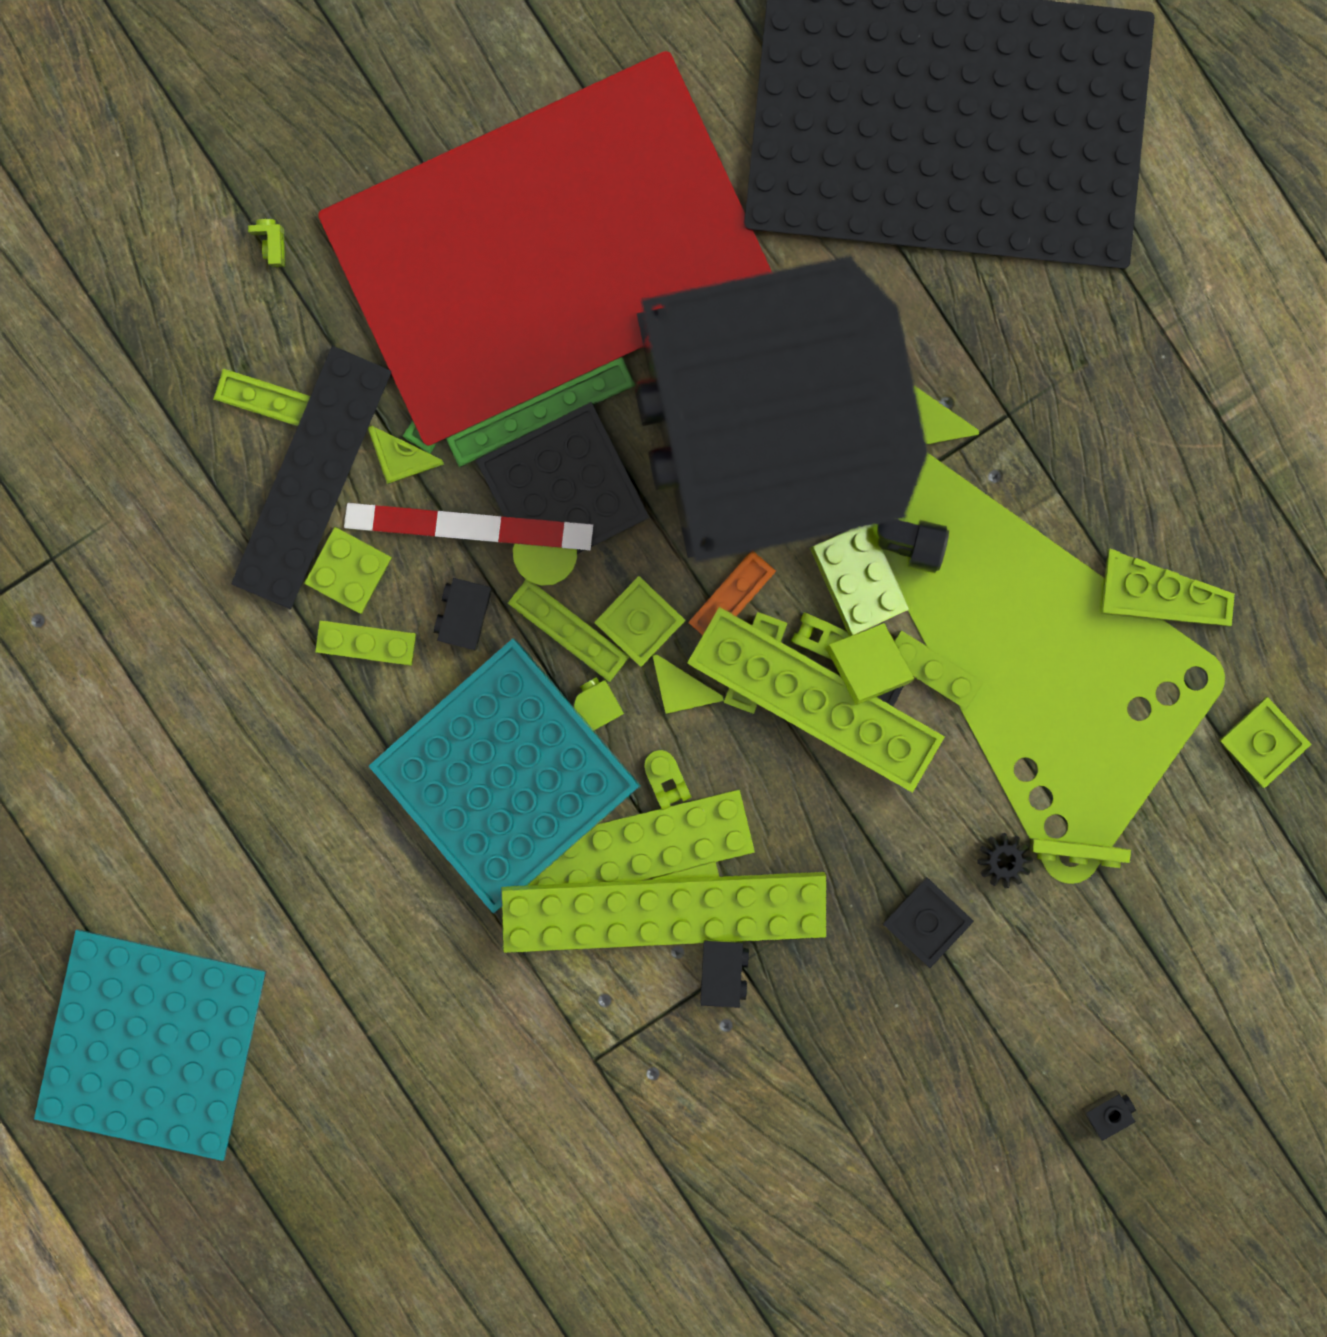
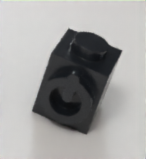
M1116 1090L1082 1108L1101 1141L1136 1122L1132 1116L1136 1109L1127 1094L1121 1097L1120 1093Z

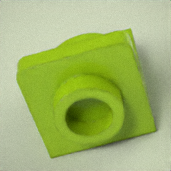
M259 219L256 220V225H248V232L251 235H267V240H262L263 259H268V264L271 267H285L284 228L280 224L276 225V220Z

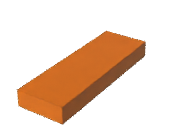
M751 551L688 623L703 635L719 607L737 616L773 576L776 570L758 554Z

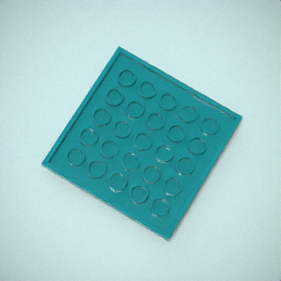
M512 638L369 765V768L493 914L502 908L501 887L527 886L641 787L515 638Z
M77 929L74 935L34 1120L224 1161L267 971Z

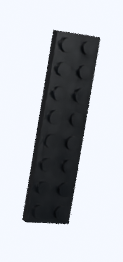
M332 345L235 573L232 585L286 608H292L389 380L391 370Z

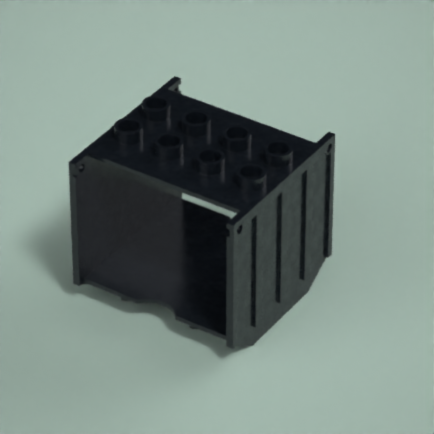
M853 255L641 299L643 312L637 313L650 379L638 381L635 388L642 426L660 423L664 447L652 449L648 452L656 490L673 487L688 558L694 557L695 563L907 519L906 512L928 456L899 308L853 260ZM657 305H661L664 307L657 310H653V308ZM705 538V544L701 547V541Z

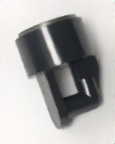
M901 520L878 525L877 534L879 536L878 545L880 548L909 557L908 567L936 573V570H940L949 537L947 526L919 520L918 525Z

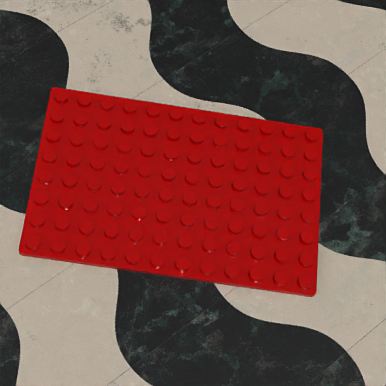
M668 51L652 56L322 209L318 215L387 366L391 370L393 379L420 437L427 446L438 443L473 425L642 348L643 342L637 313L643 312L641 299L772 272L754 231L747 229L744 225L745 212L672 54ZM657 305L653 308V310H657L664 307L661 305Z

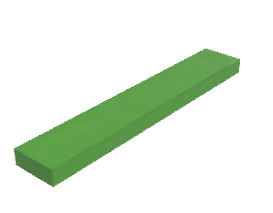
M620 357L446 438L458 466L462 467L590 402L596 405L634 387L635 384L623 358Z

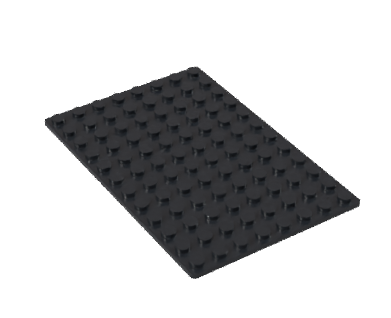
M767 0L745 227L749 230L1117 269L1127 268L1131 260L1154 14L1149 11L1047 0Z

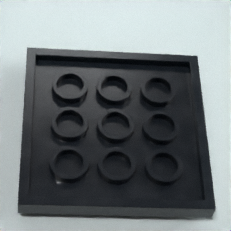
M592 402L476 459L504 517L593 524L591 547L650 518ZM577 549V554L585 550Z

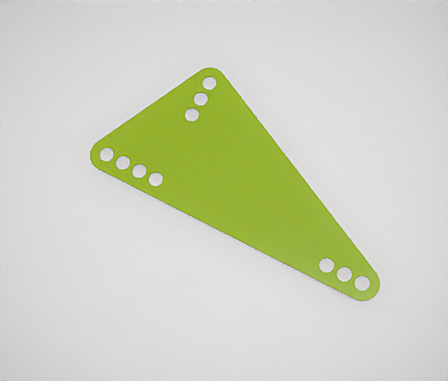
M928 453L906 512L907 519H902L901 521L918 525L919 520L947 526L949 537L941 568L939 571L936 570V573L908 567L909 557L882 549L908 605V612L927 647L984 682L967 709L960 705L958 706L1029 839L1039 838L1113 847L1221 694L1225 684V673L1222 664L1214 655L1164 620L1101 613L1104 577ZM873 525L872 528L876 534L877 539H879V536L877 534L878 525ZM1198 666L1206 671L1208 681L1204 688L1191 690L1186 686L1184 675L1191 667ZM1163 682H1172L1179 689V698L1173 705H1162L1156 698V689ZM1135 697H1143L1151 705L1150 715L1145 720L1136 721L1128 714V704ZM1021 758H1030L1037 765V775L1031 781H1020L1014 774V765ZM1038 786L1047 787L1053 796L1051 805L1044 810L1033 808L1029 802L1030 792ZM1054 814L1063 816L1068 823L1067 832L1060 838H1051L1044 830L1046 819ZM1057 855L1056 861L1041 859L1047 872L1053 878L1067 884L1085 881L1096 871L1102 861L1089 859L1088 864H1078L1069 867L1061 862L1059 855Z

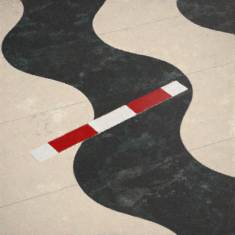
M347 503L344 528L581 550H591L593 524Z

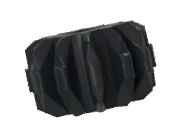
M1001 833L1000 844L991 836L988 838V841L993 848L989 850L985 846L980 847L979 850L988 856L987 858L977 859V864L988 865L987 868L981 871L982 877H987L994 872L990 879L991 885L996 886L1002 877L1003 887L1009 888V877H1012L1013 881L1019 885L1022 881L1017 873L1020 871L1025 875L1030 874V870L1023 867L1022 864L1033 862V858L1021 855L1028 851L1029 846L1027 844L1016 848L1020 837L1014 835L1008 844L1007 834ZM1001 853L1007 856L1012 855L1013 860H1009L1012 863L1009 868L997 865V861H1001L998 858Z

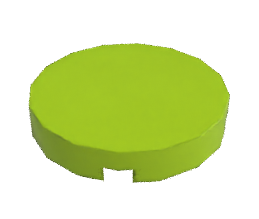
M514 544L513 560L518 572L529 582L540 586L555 585L565 580L573 571L578 558L577 549Z

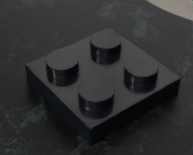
M926 876L882 924L931 968L974 921Z

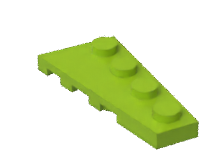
M1110 548L1107 550L1101 613L1232 626L1234 593L1179 575V573L1157 567L1141 559L1122 554L1119 551Z

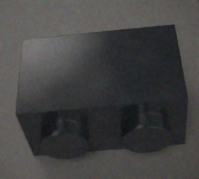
M453 578L452 584L446 583L441 600L447 603L444 615H437L433 633L439 634L437 641L477 650L492 588Z
M704 940L701 1006L740 1008V1000H746L747 981L741 980L742 967L748 968L749 948H743V941Z

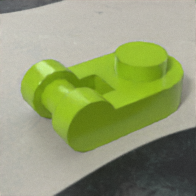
M803 612L800 619L802 625L798 633H794L791 642L831 659L827 647L850 636L845 630ZM814 628L823 631L818 643L809 639Z
M656 750L650 753L645 759V773L662 811L671 807L670 804L680 799L683 802L691 799L692 796L672 754L665 750ZM673 778L676 788L665 792L661 783Z

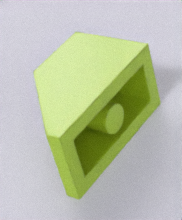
M596 677L580 686L582 693L576 696L574 708L593 730L624 714L606 679L599 682Z

